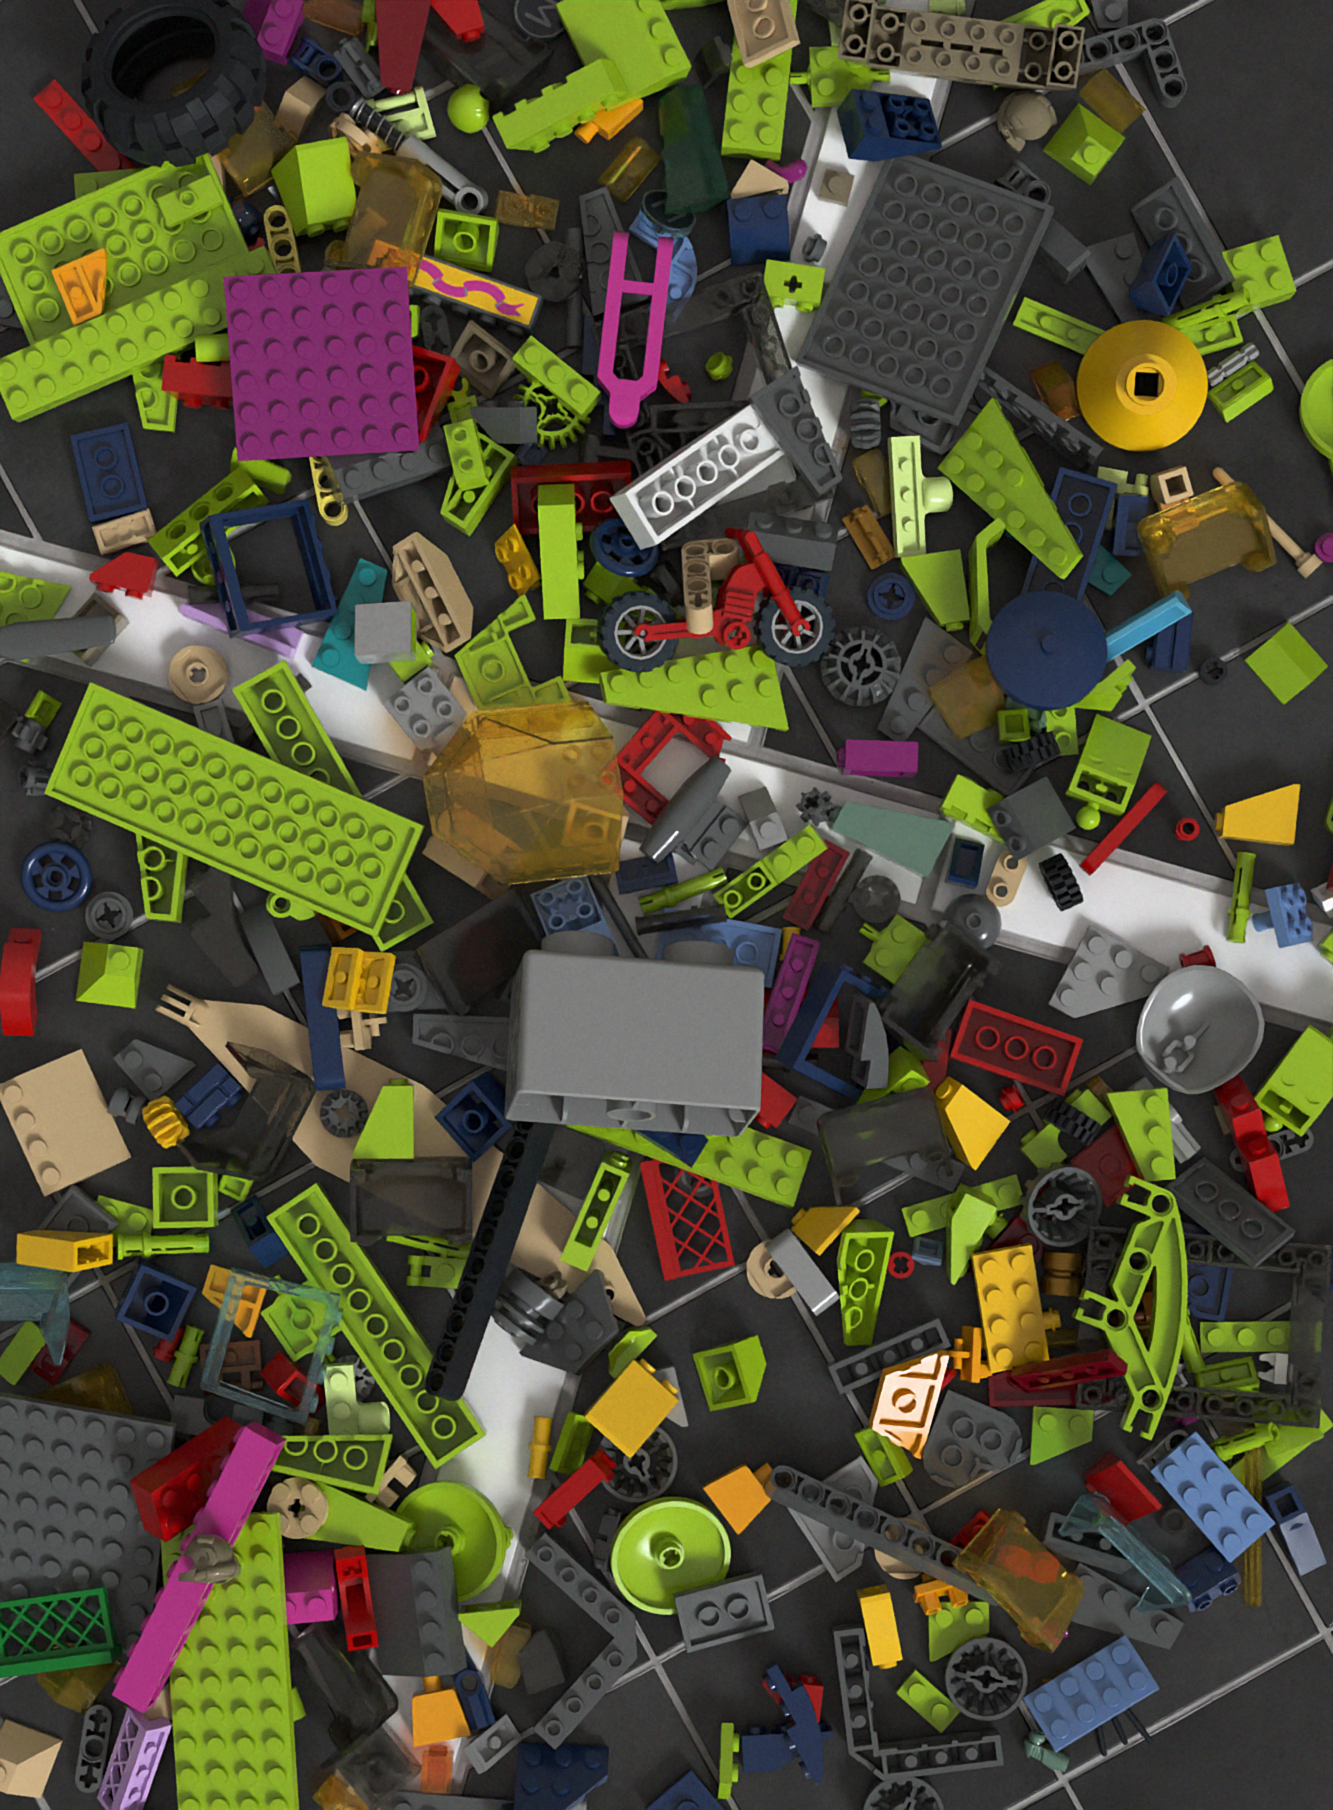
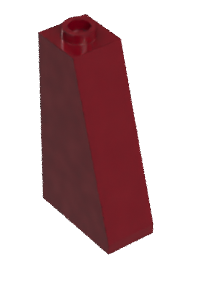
M375 0L381 86L387 87V91L398 95H404L405 92L410 93L413 87L432 0Z

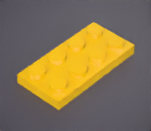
M1025 1243L971 1253L989 1372L996 1373L1011 1370L1013 1366L1024 1365L1028 1362L1049 1360L1032 1245Z

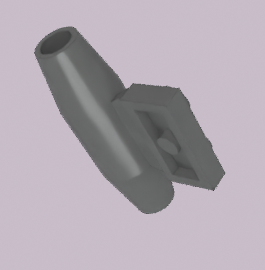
M712 756L685 780L658 814L639 850L650 860L658 864L683 841L687 852L708 870L712 871L748 825L727 805L714 803L732 771L731 768L716 756Z

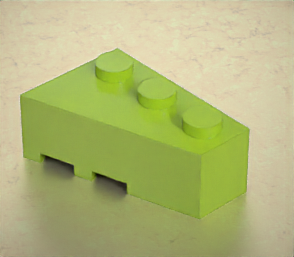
M957 774L952 780L937 812L1006 846L987 812L989 807L1003 800L1005 796L992 789L986 790L977 785L976 781Z
M1157 1087L1102 1092L1112 1112L1114 1121L1120 1130L1139 1178L1146 1182L1176 1179L1167 1088Z

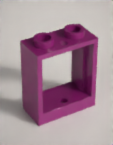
M846 739L843 747H839V750H837L836 766L842 768V775L913 778L918 771V742Z

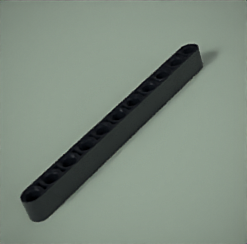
M515 1121L425 1379V1390L429 1395L455 1402L462 1397L557 1124Z

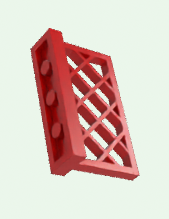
M656 1159L639 1162L664 1281L735 1266L717 1181L711 1180L710 1184L704 1180L705 1177H699L692 1172L681 1169L671 1184L660 1175L659 1164L664 1162ZM684 1171L699 1180L690 1195L675 1186ZM662 1182L670 1186L665 1194ZM701 1183L713 1189L714 1197L708 1206L693 1198ZM672 1189L687 1198L678 1213L669 1208L666 1203V1198ZM690 1200L705 1209L696 1225L681 1216ZM714 1202L716 1203L718 1214L710 1209ZM668 1211L676 1216L672 1223L670 1222ZM708 1212L719 1218L720 1227L714 1236L699 1227ZM679 1218L693 1227L685 1242L673 1236L672 1228ZM696 1230L711 1239L702 1254L687 1245ZM721 1231L724 1243L717 1239ZM675 1241L682 1245L678 1253L676 1251ZM714 1241L725 1248L727 1261L715 1263L705 1257ZM685 1248L700 1257L693 1268L680 1269L678 1258ZM702 1260H705L708 1263H710L708 1265L699 1266Z

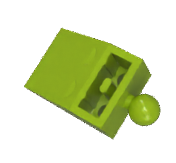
M1099 714L1095 715L1064 793L1065 797L1087 805L1082 807L1076 815L1077 823L1081 828L1091 830L1098 826L1100 822L1098 810L1117 818L1122 816L1136 784L1152 737L1151 735ZM1078 784H1086L1088 791L1078 788ZM1106 795H1113L1115 802L1105 799Z
M1309 1024L1262 1082L1254 1099L1259 1107L1265 1111L1262 1114V1118L1267 1132L1276 1133L1285 1125L1302 1137L1332 1099L1333 1040Z

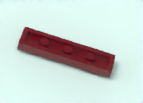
M1101 1349L1098 1352L1077 1353L1070 1357L1051 1358L1047 1361L1028 1362L1024 1365L1013 1366L1011 1378L1027 1391H1034L1123 1376L1127 1373L1128 1364L1116 1352L1110 1349Z

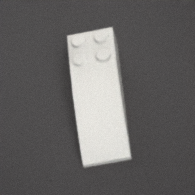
M749 404L667 457L609 499L641 550L659 544L785 454V452Z

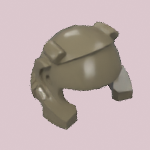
M1020 90L1012 92L1003 99L998 111L997 125L999 132L1006 139L1005 144L1013 151L1020 153L1025 146V140L1041 138L1050 127L1057 125V118L1051 102L1042 93Z
M198 1534L194 1536L183 1552V1556L193 1559V1568L179 1574L178 1581L223 1584L239 1577L241 1565L226 1539L216 1534Z

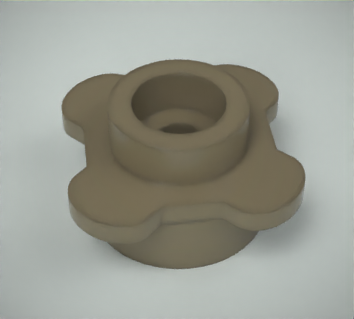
M560 1271L547 1274L535 1283L556 1300L566 1293L568 1286L567 1281L562 1280L563 1275Z

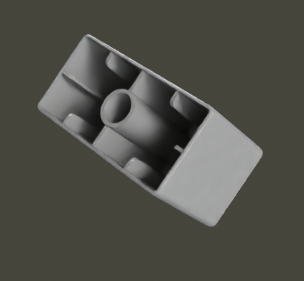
M560 931L545 936L541 942V950H528L524 953L511 985L504 1113L507 1120L738 1137L744 1133L761 1109L764 973L756 967L734 966V953L732 949L716 942L690 940L667 945L662 951V960L613 956V941L604 935L587 931Z

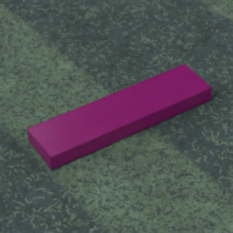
M792 933L763 1017L762 1048L778 1053L798 1013L821 946L820 941Z

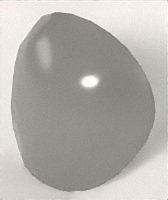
M1192 965L1180 968L1165 977L1153 989L1146 1000L1137 1026V1051L1149 1071L1173 1090L1185 1094H1199L1210 1091L1236 1076L1255 1056L1263 1039L1265 1025L1261 1006L1242 981L1224 970L1205 965Z

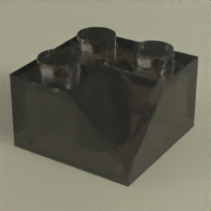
M557 1124L538 1180L583 1200L607 1144L562 1124Z
M385 1719L362 1737L334 1765L370 1810H377L416 1778L421 1773L423 1767Z

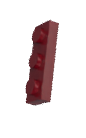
M826 839L824 841L829 848L812 860L781 917L806 932L809 931L850 855V852Z

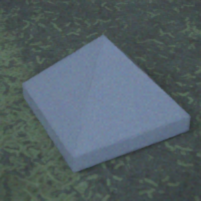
M537 439V443L521 444L514 455L522 466L538 465L549 449L545 445L543 448L538 447Z
M914 1236L911 1259L922 1265H941L944 1242Z

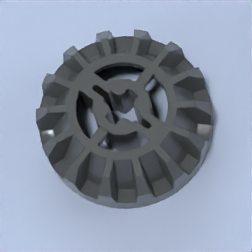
M864 625L853 628L848 627L835 635L833 640H830L828 644L830 648L826 653L823 652L821 657L820 675L824 687L835 700L850 707L865 708L882 702L891 694L900 678L901 657L898 654L895 643L885 636L881 630L868 628ZM862 644L860 651L854 653L850 659L843 657L847 649L854 645ZM872 647L879 653L882 659V668L875 666L874 658L870 654ZM863 653H865L864 666L869 667V669H864L860 673L858 680H856L858 672H856L857 667L853 663H858ZM841 662L847 663V672L852 678L851 682L843 675ZM873 671L880 673L874 682L861 685L862 681L867 680Z
M1055 1162L1051 1163L1048 1169L1039 1168L1036 1171L1037 1177L1033 1181L1028 1179L1025 1183V1186L1028 1188L1026 1196H1020L1019 1202L1023 1205L1020 1217L1027 1224L1026 1229L1041 1241L1052 1246L1065 1247L1082 1241L1095 1228L1101 1215L1102 1195L1097 1182L1089 1173L1069 1163L1063 1165ZM1055 1180L1066 1183L1070 1192H1065L1056 1187ZM1049 1182L1050 1187L1044 1190L1040 1197H1036L1039 1189ZM1037 1212H1042L1046 1215L1051 1214V1220L1041 1218Z
M658 1425L647 1438L654 1447L647 1450L644 1446H641L636 1452L638 1456L644 1455L645 1457L642 1459L644 1473L636 1463H629L632 1457L629 1458L624 1454L623 1463L617 1465L612 1470L615 1474L614 1478L609 1483L604 1480L601 1481L604 1487L615 1497L628 1502H645L661 1495L672 1483L677 1471V1451L673 1439L662 1426ZM604 1436L599 1443L598 1449L601 1447L616 1463L618 1447ZM657 1451V1466L650 1474L648 1470L650 1454ZM625 1467L629 1473L638 1475L640 1479H631L622 1474L620 1470Z
M993 1635L974 1636L964 1643L957 1645L950 1658L946 1660L944 1676L946 1690L953 1704L963 1714L982 1721L997 1720L1010 1714L1021 1703L1027 1688V1671L1021 1656L1007 1641H1003ZM984 1654L983 1661L975 1663L972 1667L965 1666L973 1656ZM989 1654L996 1657L1002 1663L1004 1672L997 1671L995 1666L988 1662ZM988 1670L992 1678H987L986 1682L982 1683L978 1675H983L984 1671ZM964 1680L974 1684L975 1688L979 1690L978 1695L966 1687ZM998 1686L1000 1687L996 1692L990 1695H984V1693H990L994 1691Z
M916 1776L885 1781L877 1780L868 1795H865L863 1810H881V1807L889 1810H904L906 1807L907 1810H916L914 1807L917 1801L916 1797L920 1800L923 1810H944L938 1792L926 1779ZM904 1791L902 1798L895 1799L891 1804L884 1802L890 1794Z

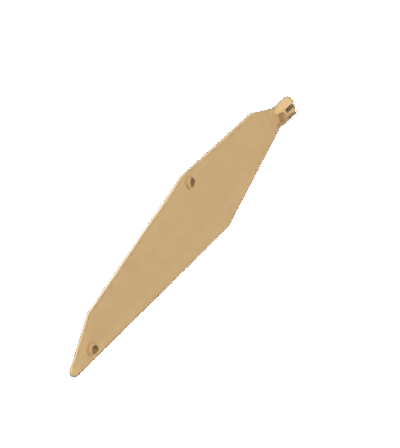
M168 984L167 990L191 1001V1003L187 1006L163 994L161 997L162 1001L186 1013L182 1017L160 1005H157L155 1010L188 1026L317 1167L473 1244L504 1154L493 1146L477 1161L473 1162L434 1118L446 1104L429 1089L347 1047H341L345 1088L315 1091L307 1027L263 1005L201 1000ZM389 1079H408V1084H414V1158L353 1159V1151L363 1129L354 1136L341 1138L330 1134L323 1127L320 1120V1108L329 1094L337 1090L356 1092L364 1099L368 1108L369 1118L383 1085L389 1084ZM349 1101L346 1102L342 1109H331L339 1115L338 1121L340 1122L338 1126H341L345 1118L356 1119V1116L348 1111ZM537 1183L509 1263L541 1279L547 1274L560 1271L563 1275L562 1280H566L568 1283L566 1291L571 1294L578 1289L595 1269H599L605 1276V1279H603L605 1290L610 1289L614 1293V1297L611 1300L613 1306L612 1314L635 1326L643 1325L646 1321V1316L612 1247L605 1240L601 1239L587 1272L560 1261L561 1254L577 1216Z

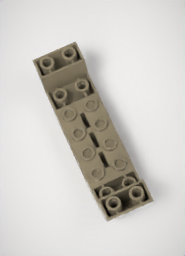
M846 0L838 58L853 64L909 76L1010 89L1072 90L1076 89L1085 27L1055 24V28L883 7L878 6L875 0Z

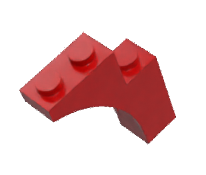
M1236 1075L1224 1084L1212 1089L1213 1094L1234 1140L1250 1194L1275 1213L1290 1207L1278 1153L1267 1137L1259 1105L1241 1076Z

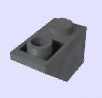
M482 401V407H470L471 415L496 444L537 443V407H525V401H507V407H500V401Z

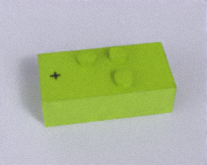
M574 484L538 485V521L544 620L580 618L579 579H584V551H578L577 540H583L582 522H576Z

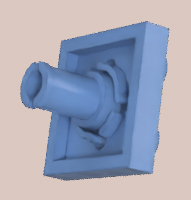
M1294 883L1266 889L1265 893L1270 911L1253 914L1252 922L1255 930L1262 932L1263 930L1274 928L1279 948L1313 941V924L1310 918L1307 917L1305 908L1306 895L1304 890L1300 888V884Z

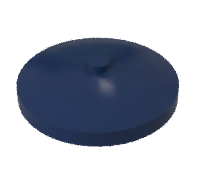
M1034 591L1013 599L999 611L986 637L985 656L992 678L1008 697L1032 709L1051 711L1070 707L1091 693L1105 670L1107 641L1098 619L1083 603L1060 592Z

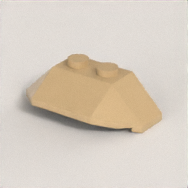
M414 532L394 545L392 586L400 602L411 601L417 609L418 638L441 648L446 653L471 639L474 608L448 556L418 532Z

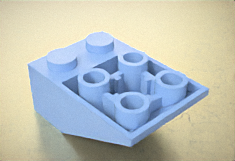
M585 872L530 894L546 936L560 931L598 933L613 941V956H620Z

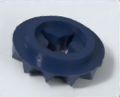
M896 573L880 575L871 583L868 589V606L875 616L886 621L899 620L906 616L914 605L915 592L913 586L902 575ZM892 585H894L895 596L904 599V601H894L890 609H887V599L878 596V594H888Z

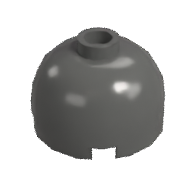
M975 893L964 894L952 900L944 910L941 921L942 931L948 942L957 950L966 953L981 952L992 946L999 937L1002 926L1001 915L996 905L987 897Z

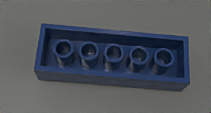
M1063 467L1059 468L1050 499L1055 503L1064 525H1067L1083 557L1064 580L1059 578L1033 554L1021 595L1034 591H1054L1069 595L1082 603L1118 487L1117 483Z

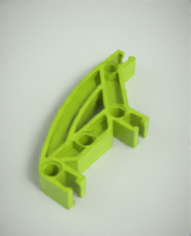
M1127 1175L1123 1186L1129 1188V1185L1135 1184L1147 1190L1142 1205L1127 1201L1129 1195L1123 1193L1122 1196L1119 1195L1116 1203L1145 1214L1146 1218L1132 1224L1109 1282L1114 1300L1082 1288L1079 1300H1088L1090 1297L1102 1303L1103 1307L1097 1319L1082 1315L1084 1309L1079 1307L1078 1310L1074 1309L1071 1317L1100 1328L1110 1350L1116 1352L1128 1364L1127 1373L1122 1378L1130 1394V1399L1119 1427L1131 1432L1133 1428L1131 1423L1137 1411L1142 1409L1145 1412H1149L1145 1429L1141 1430L1139 1435L1152 1441L1174 1382L1183 1345L1188 1298L1187 1258L1181 1218L1174 1195L1164 1188ZM1157 1195H1162L1166 1199V1207L1161 1212H1156L1152 1208V1200ZM1135 1252H1140L1144 1256V1264L1138 1269H1133L1129 1262L1131 1255ZM1152 1271V1310L1149 1334L1145 1347L1133 1317ZM1118 1309L1122 1314V1320L1118 1325L1110 1326L1107 1322V1315L1111 1310ZM1147 1390H1154L1157 1396L1156 1401L1152 1405H1144L1142 1403L1143 1393Z

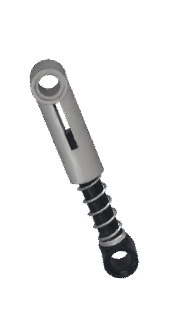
M344 80L335 82L328 87L326 101L331 109L346 113L351 118H356L357 123L362 122L365 125V129L373 131L377 138L380 137L384 140L385 146L390 145L394 149L396 159L452 203L458 212L477 215L486 209L488 195L482 187L472 183L414 134L411 136L404 135V131L401 132L394 127L395 123L391 124L385 119V115L381 116L375 111L376 108L372 109L367 104V100L363 98L355 83ZM340 88L346 89L350 97L346 105L340 103L337 98ZM468 192L475 194L478 199V205L475 209L469 208L465 203V196Z

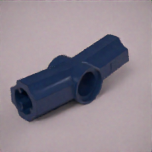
M464 1644L467 1667L451 1675L457 1692L460 1694L472 1731L494 1724L496 1719L485 1688L484 1676L477 1668ZM467 1674L475 1676L478 1681L477 1688L473 1690L464 1688L462 1677Z

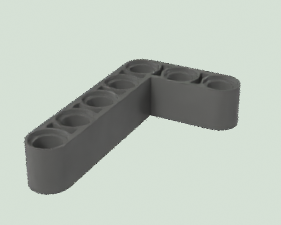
M1148 19L1083 40L1078 77L1143 56L1159 104L1166 108H1174L1182 101L1187 90V83L1168 26L1161 19ZM1155 31L1159 34L1160 39L1156 41L1150 40L1146 32ZM1128 40L1132 48L1123 49L1119 46L1118 41ZM1094 48L1100 49L1104 53V57L1095 58L1091 55L1090 50ZM1163 58L1168 61L1169 67L1160 68L1155 60ZM1165 87H1175L1178 90L1179 95H1168L1165 91Z

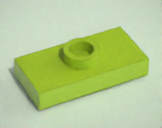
M211 174L156 199L170 228L224 204Z

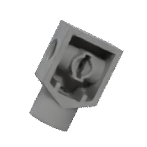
M429 666L382 703L421 753L433 752L450 774L463 767L483 749L481 744L465 726L468 719L467 712Z

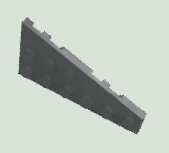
M984 367L977 386L991 398L997 399L1003 408L1085 474L1104 448L1075 429L1065 419L1052 413L1051 409L1039 399L1035 401L1002 378L993 369Z

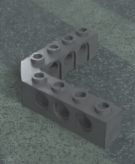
M545 1529L525 1551L524 1556L612 1635L603 1645L602 1651L589 1666L586 1664L583 1667L582 1673L569 1688L565 1687L559 1700L549 1711L546 1709L534 1722L533 1730L556 1750L637 1659L635 1609L550 1531Z
M862 1622L832 1626L845 1738L849 1755L858 1762L860 1761L883 1781L1004 1765L1001 1738L997 1728L878 1743L872 1709L874 1706L869 1685L870 1675L865 1654L864 1627Z

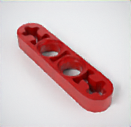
M1158 781L1153 783L1086 856L1079 867L1089 876L1092 875L1168 790Z

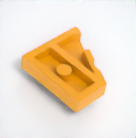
M104 248L51 270L74 326L104 314L108 253Z
M211 1264L202 1294L239 1327L246 1337L252 1338L269 1281Z

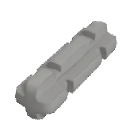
M1249 342L1240 349V352L1237 350L1218 363L1217 368L1214 366L1208 370V383L1211 386L1217 385L1223 380V377L1227 378L1242 368L1246 361L1250 362L1259 355L1256 346Z

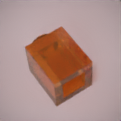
M432 1745L429 1746V1750L424 1749L422 1754L420 1792L451 1794L454 1751H448L447 1746Z

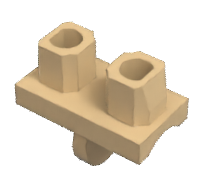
M337 1009L339 1019L352 1018L353 1030L340 1031L341 1047L355 1048V1051L373 1049L371 1037L380 1036L379 1024L387 1023V1017L378 1018L376 1013Z
M402 1453L391 1467L384 1472L379 1496L371 1494L365 1496L370 1503L375 1500L378 1504L389 1509L399 1497L388 1486L393 1477L407 1488L418 1475L412 1466L407 1463L409 1458Z

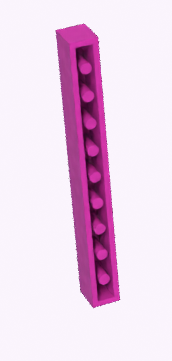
M256 1421L245 1427H240L233 1439V1443L236 1445L232 1453H228L220 1465V1470L223 1472L219 1480H215L209 1487L206 1494L209 1500L205 1508L201 1507L195 1515L193 1523L196 1526L192 1534H188L184 1538L180 1546L181 1551L184 1552L195 1535L205 1533L223 1537L233 1548L287 1440L286 1438ZM183 1552L179 1560H175L170 1566L166 1575L169 1580L165 1588L162 1587L153 1600L156 1607L153 1613L148 1614L142 1622L140 1630L143 1633L139 1641L136 1640L131 1645L127 1653V1657L130 1659L126 1667H122L113 1682L116 1684L112 1695L141 1713L146 1712L155 1705L215 1584L178 1581L179 1574L191 1570L194 1563L191 1557L183 1556Z

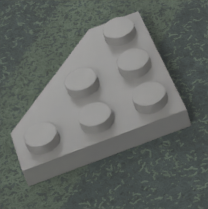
M1090 925L1047 1005L1074 1019L1150 996L1153 989L1164 979L1169 967Z
M861 1455L820 1481L873 1506L878 1480ZM809 1492L802 1493L806 1500L814 1501L813 1496ZM833 1504L830 1505L832 1512L841 1514L839 1507ZM788 1508L835 1582L861 1566L865 1547L864 1543ZM857 1518L858 1523L862 1527H868L866 1520Z

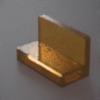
M309 0L308 3L304 2L302 6L306 19L359 38L361 37L366 24L361 22L362 4L351 0Z

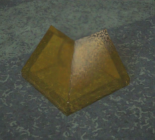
M67 1643L69 1646H74V1645H76V1644ZM115 1660L113 1663L42 1672L37 1676L36 1681L55 1703L85 1714L118 1669L120 1663Z

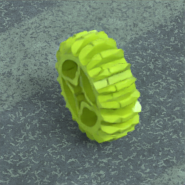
M527 377L530 387L528 388L520 384L518 388L524 396L517 394L514 395L513 399L514 401H525V407H528L531 400L541 410L537 422L538 447L543 448L545 441H549L550 450H555V441H560L561 447L566 448L565 438L569 437L571 442H577L574 432L576 431L584 435L586 431L580 423L590 424L591 419L587 416L582 422L576 416L574 419L571 418L555 395L544 396L541 393L538 394L537 392L545 389V387L540 383L535 384ZM550 404L552 407V404H557L558 413L554 415L552 412V415H547L546 406ZM554 422H558L563 426L567 425V427L559 431L550 432L543 430Z

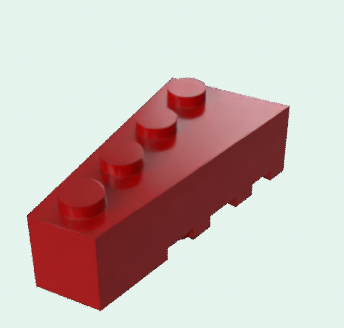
M165 355L161 390L182 401L184 407L200 409L201 404L211 405V408L228 410L229 406H233L230 361H221L220 366H217L214 362H196V358L191 357L190 363H184L177 359V356Z

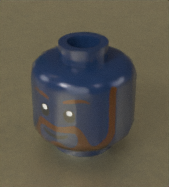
M232 196L228 199L243 236L250 240L261 229L257 224L261 214L246 198L238 197L235 199Z

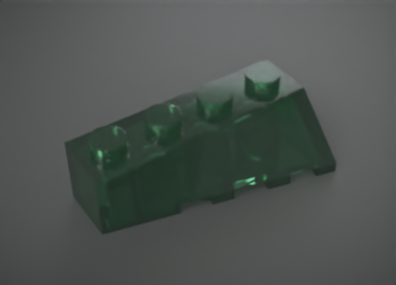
M702 85L677 86L658 99L660 136L664 137V149L661 151L662 162H665L666 177L663 178V190L667 191L664 214L712 211L726 202L727 199H731V194Z

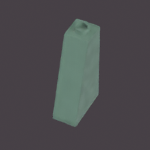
M845 801L842 807L836 805L830 817V822L834 823L830 829L831 831L923 879L928 878L955 824L948 821Z

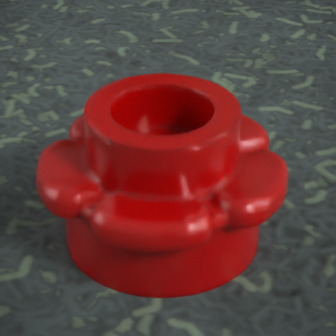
M1014 1084L1007 1088L1002 1087L1003 1094L999 1095L1002 1105L1007 1111L1012 1109L1015 1113H1018V1109L1025 1105L1021 1093Z

